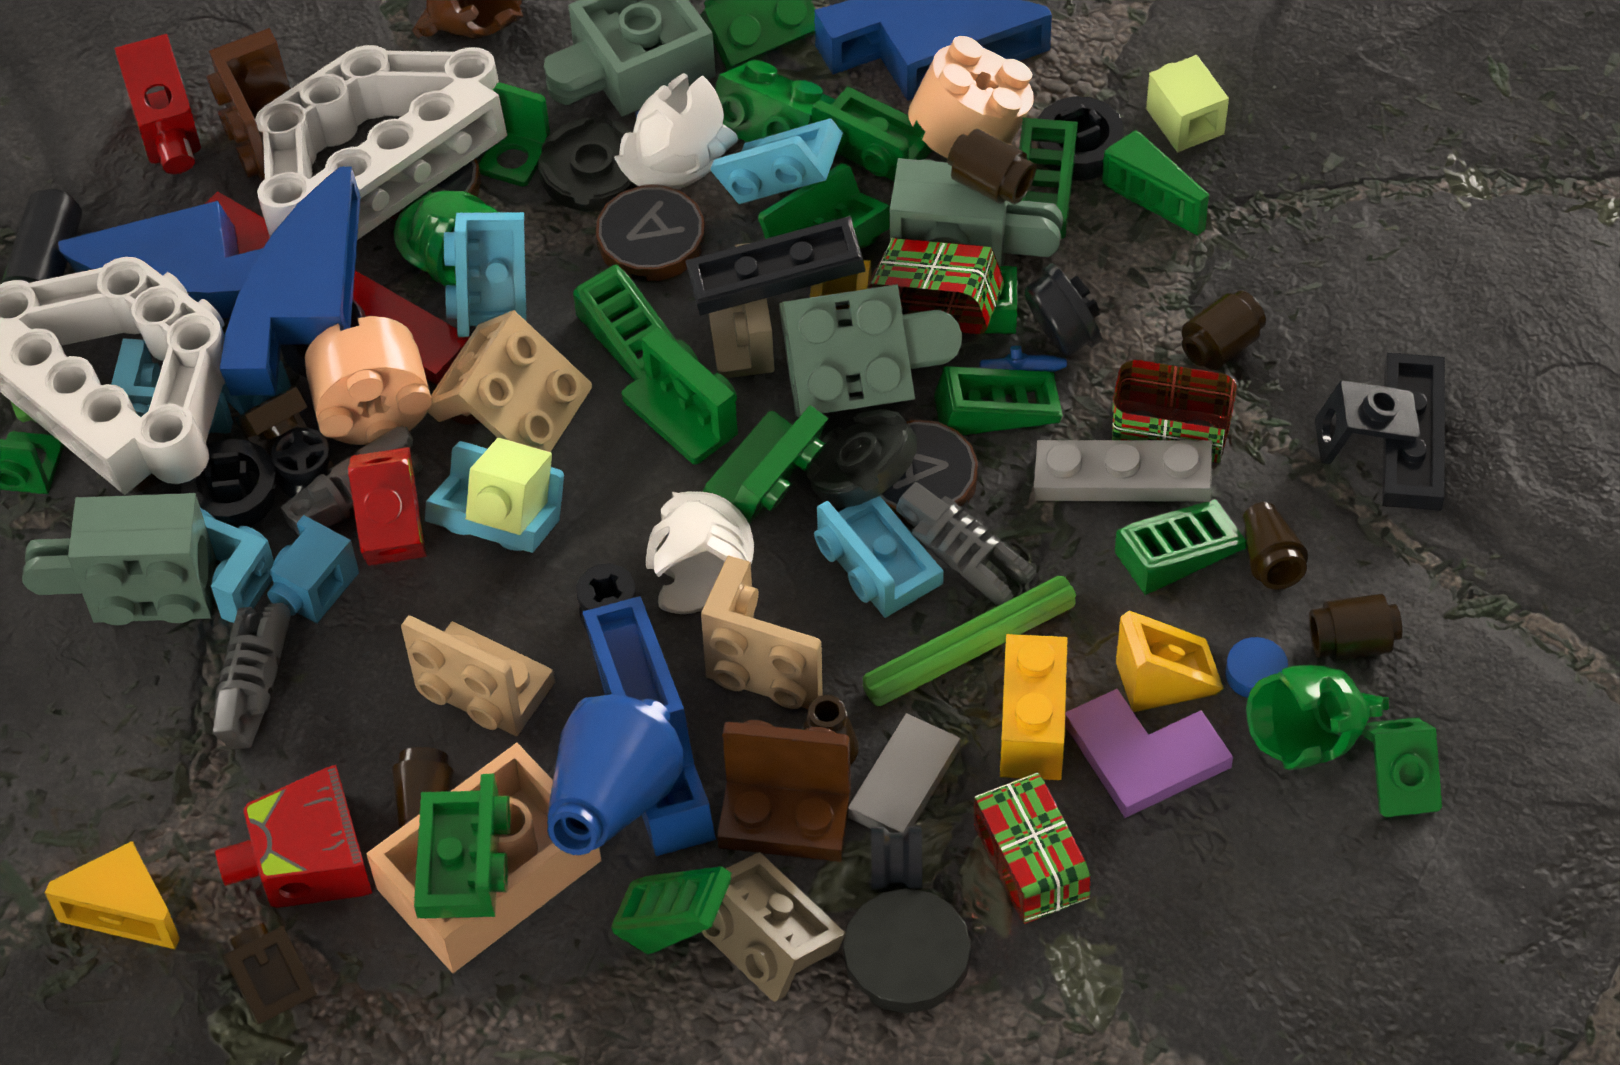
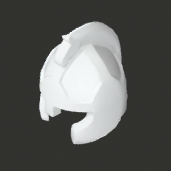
M683 73L672 80L668 87L662 85L646 100L638 112L634 131L623 135L619 155L614 156L621 171L638 187L663 185L677 190L691 185L711 171L713 161L721 158L725 151L738 141V137L733 130L723 125L724 113L722 105L711 83L704 76H701L689 87L688 75Z
M672 492L673 498L667 501L661 508L662 521L653 527L650 534L646 554V568L654 569L658 577L665 573L674 578L672 584L663 585L658 597L659 608L675 614H692L703 610L728 555L750 561L752 564L754 541L750 525L745 516L725 498L707 492Z

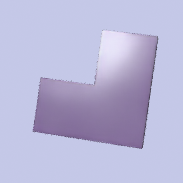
M1118 689L1065 712V727L1125 818L1232 768V754L1202 710L1149 735Z

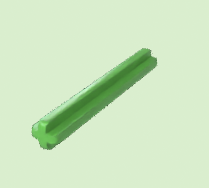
M1056 576L875 668L862 677L866 695L875 706H882L1005 643L1006 634L1021 635L1075 606L1076 593L1066 577Z

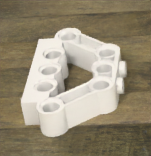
M360 46L346 52L264 106L255 118L264 147L265 180L261 182L257 193L269 236L271 237L295 206L327 176L339 167L352 166L361 195L358 240L507 136L499 94L493 91L495 85L499 82L493 55L487 50L473 47L459 49L455 52L386 51L379 46ZM383 116H402L399 119L384 120L376 124L369 131L368 140L357 147L344 148L333 153L328 158L325 169L313 176L312 164L317 157L316 154L327 146H337L349 141L355 136L358 125L367 119Z
M121 257L110 261L102 268L31 283L23 280L4 282L0 284V392L124 495L151 473L166 483L180 484L188 482L199 476L209 461V450L206 441L222 386L225 384L220 371L225 339L222 327L225 324L221 315L208 301L201 299L199 302H196L192 299L185 287L174 275L167 272L162 276L147 263L136 257ZM120 333H141L152 356L164 361L148 412L142 417L138 416L123 388L117 385H101L89 361L82 357H67L62 346Z

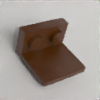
M270 28L209 50L215 73L207 75L208 83L218 106L224 104L226 108L218 111V115L229 141L236 140L237 144L240 142L242 146L236 148L245 174L248 178L257 175L260 182L265 180L264 147L255 118L264 106L290 90L279 47Z
M748 720L743 723L725 722L722 736L727 784L717 835L718 848L842 862L848 822V806L851 802L850 737L846 734L835 733L824 727H809L802 730L774 727L770 723L760 720Z

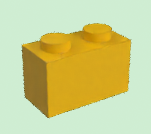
M1006 634L1000 777L1024 778L1031 774L1039 773L1042 779L1061 780L1065 735L1067 637Z

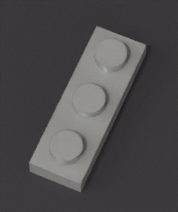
M1037 440L1034 479L1036 501L1211 502L1212 440Z

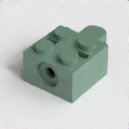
M578 0L568 5L573 45L547 56L544 61L547 90L549 96L556 102L569 105L603 90L622 117L641 109L646 100L662 85L668 87L672 80L683 73L688 75L689 86L701 76H704L707 80L716 76L713 32L689 0Z
M898 158L890 205V241L892 238L991 247L998 267L1004 266L1005 253L1050 257L1058 250L1063 216L1061 210L1055 204L1022 200L1016 205L1008 201L999 204L952 180V166L946 162Z
M898 284L785 301L779 304L796 417H800L809 405L821 413H829L915 399L911 369L948 363L958 354L962 343V332L959 324L949 313L941 310H930L902 315ZM849 305L847 309L836 310V307ZM862 391L863 395L849 397V393Z
M195 493L76 497L71 537L31 540L26 546V564L23 567L22 583L28 590L38 595L82 593L93 623L105 622L111 625H125L132 621L156 620L184 623L191 619H211L213 605L211 584L216 570L217 559Z

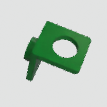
M498 82L493 91L499 94L507 136L486 151L479 163L480 174L525 187L529 184L539 167V158L542 154L541 147L550 135L546 99L541 94ZM511 149L521 150L528 156L525 164L513 169L502 167L497 162V159L503 152Z
M17 431L10 432L6 440L0 439V490L49 494L64 445L53 435ZM36 448L42 449L46 453V458L42 464Z
M1420 718L1366 723L1361 735L1373 742L1379 813L1384 817H1394L1441 810L1442 798L1436 728Z

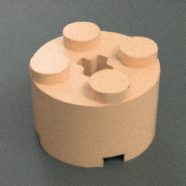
M965 36L955 37L951 45L940 49L936 53L909 106V121L913 127L917 120L925 131L922 140L932 150L948 158L949 152L957 138L962 134L968 136L975 129H980L1011 145L1022 125L1023 117L1026 118L1033 104V91L1029 84L1032 73L1022 62L1014 59L1006 60L989 50L983 49L972 38Z
M378 316L357 318L359 326L342 331L339 324L327 328L312 341L306 351V376L319 430L325 437L348 444L367 445L397 426L403 425V427H407L408 431H410L424 418L427 410L432 405V398L419 349L411 332L398 321Z

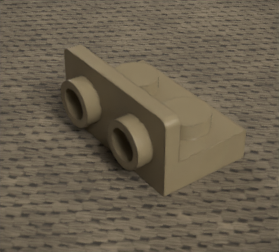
M767 298L708 314L717 373L725 378L774 372L772 327Z
M758 852L726 868L732 873L731 882L712 927L702 931V933L772 1001L776 1002L787 995L796 973L838 951L846 932L762 853Z

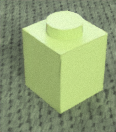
M1197 55L1176 63H1168L1158 70L1149 73L1146 110L1177 153L1224 135L1229 98Z
M498 437L470 468L465 519L521 535L547 504L552 453Z

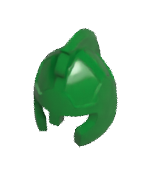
M429 190L424 196L411 203L400 213L395 223L394 240L398 251L407 262L422 271H426L431 278L446 288V285H456L455 266H445L444 232H454L456 213L499 212L468 192L439 191L431 193Z
M1313 665L1291 666L1282 669L1279 673L1260 679L1255 684L1247 700V723L1251 737L1262 752L1282 761L1284 769H1301L1331 761L1347 753L1362 734L1369 717L1382 716L1383 710H1389V697L1360 693L1353 680L1342 670Z

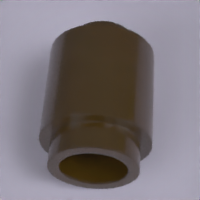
M980 129L973 130L968 136L965 134L960 135L954 142L947 160L948 165L952 166V180L999 204L1005 201L1014 205L1018 204L1027 194L1036 173V164L1027 160L1026 152Z
M1245 291L1223 294L1182 326V348L1186 356L1197 366H1204L1211 370L1221 368L1260 337V330L1266 325L1264 310L1259 302Z
M1382 593L1325 601L1323 608L1312 609L1309 612L1311 642L1317 657L1330 656L1332 661L1389 654L1393 651L1394 640L1402 639L1403 629L1399 608L1396 604L1388 605L1386 597Z

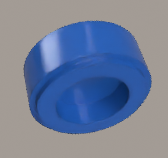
M1260 637L1246 638L1237 642L1229 651L1225 670L1226 680L1237 694L1248 698L1250 691L1260 679L1279 673L1282 669L1287 668L1288 660L1283 649L1275 642Z

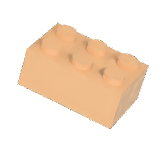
M515 743L452 790L480 791L481 774H495L499 796H509L510 834L499 835L498 853L507 854L508 889L507 892H496L495 917L417 919L414 909L420 814L366 853L377 890L452 973H455L601 862L599 847L584 855H572L560 850L551 841L548 834V808L553 780L518 743Z

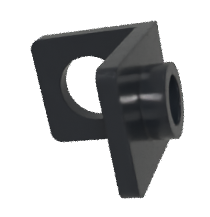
M1340 380L1315 418L1320 461L1325 464L1333 462L1352 433L1415 442L1420 435L1413 393L1396 388ZM1336 413V428L1331 439L1330 426L1333 415Z

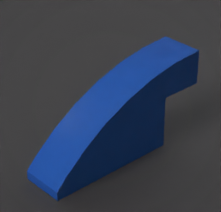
M848 0L814 10L815 46L833 75L881 58L907 101L914 98L936 53L940 49L951 45L955 37L965 36L972 38L983 49L989 50L1006 60L1014 59L1021 61L1050 50L1051 11L1047 6L1024 0Z
M352 166L339 167L305 196L273 232L254 261L237 296L225 333L220 371L231 396L277 395L281 344H311L320 333L336 324H339L341 331L350 328L361 196Z
M218 201L58 241L60 253L76 273L102 268L105 264L117 258L136 257L147 263L162 276L167 272L174 275L185 287L192 299L196 302L205 299L218 311L222 318L231 317L244 281L254 261L262 251V249L239 254L235 226Z
M641 596L583 611L584 622L605 695L616 694L636 698L640 701L643 699H653L663 704L670 714V724L675 729L683 748V770L670 793L642 814L655 855L659 856L716 840L710 805L693 761L684 708Z

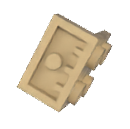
M513 310L478 324L431 394L432 405L427 412L438 422L460 414L464 416L472 414L497 438L551 452L590 392L592 383Z
M728 555L701 612L706 678L713 679L720 686L732 691H742L745 689L770 697L774 702L786 708L798 709L803 707L809 709L814 699L823 696L821 641L813 636L754 619L759 590L752 587L751 562Z
M410 615L407 616L401 625L417 690L426 699L435 704L444 705L447 702L467 712L471 719L486 729L495 730L498 727L517 737L555 683L553 669L453 621L445 631L437 629Z

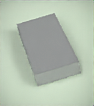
M906 713L848 806V818L870 829L871 826H884L890 833H903L909 826H914L960 750V737Z

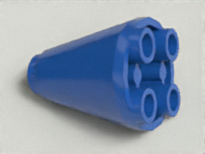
M616 694L587 697L578 702L561 732L548 808V834L551 841L560 850L572 855H584L597 849L670 793L683 770V748L675 729L670 724V714L663 704L653 699H643L640 701L636 698Z

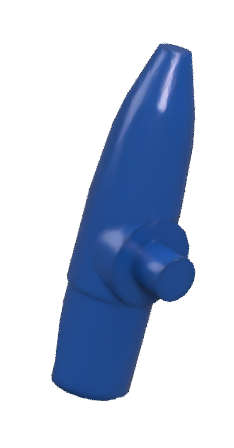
M1018 345L1010 347L1011 354H1008L1005 358L985 359L979 362V368L1056 372L1067 367V360L1064 358L1050 355H1027L1022 353V347Z

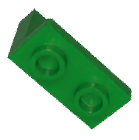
M706 0L703 3L705 9L700 14L701 18L713 32V43L727 71L815 34L814 10L816 9L812 0Z
M757 60L747 61V63L719 74L715 88L724 113L723 125L733 130L738 138L747 142L812 124L811 108L815 103L821 100L832 105L836 100L823 94V89L819 85L804 80L793 81L777 74V69L773 65Z
M849 86L845 88L832 105L818 100L811 108L812 123L831 118L843 132L836 154L864 166L876 176H884L895 181L898 158L923 160L932 152V149L922 140L925 131L917 120L912 127L907 114Z
M839 164L829 171L825 181L803 186L762 211L758 216V220L765 239L850 216L861 249L873 244L878 239V235L890 228V206L860 193L851 167Z
M658 326L641 339L645 374L622 390V400L691 464L697 465L738 435L736 415L737 394L731 383L719 373L713 375L698 361L696 354L687 343L682 340L675 341Z
M809 405L792 425L775 411H769L706 483L703 492L716 494L728 500L741 511L749 524L764 507L771 512L789 491L792 483L788 481V478L798 467L805 472L824 449L826 444L819 437L829 418Z
M481 774L480 791L421 792L414 909L417 919L495 917L496 892H507L508 859L506 853H498L499 835H509L511 827L509 796H499L495 774Z

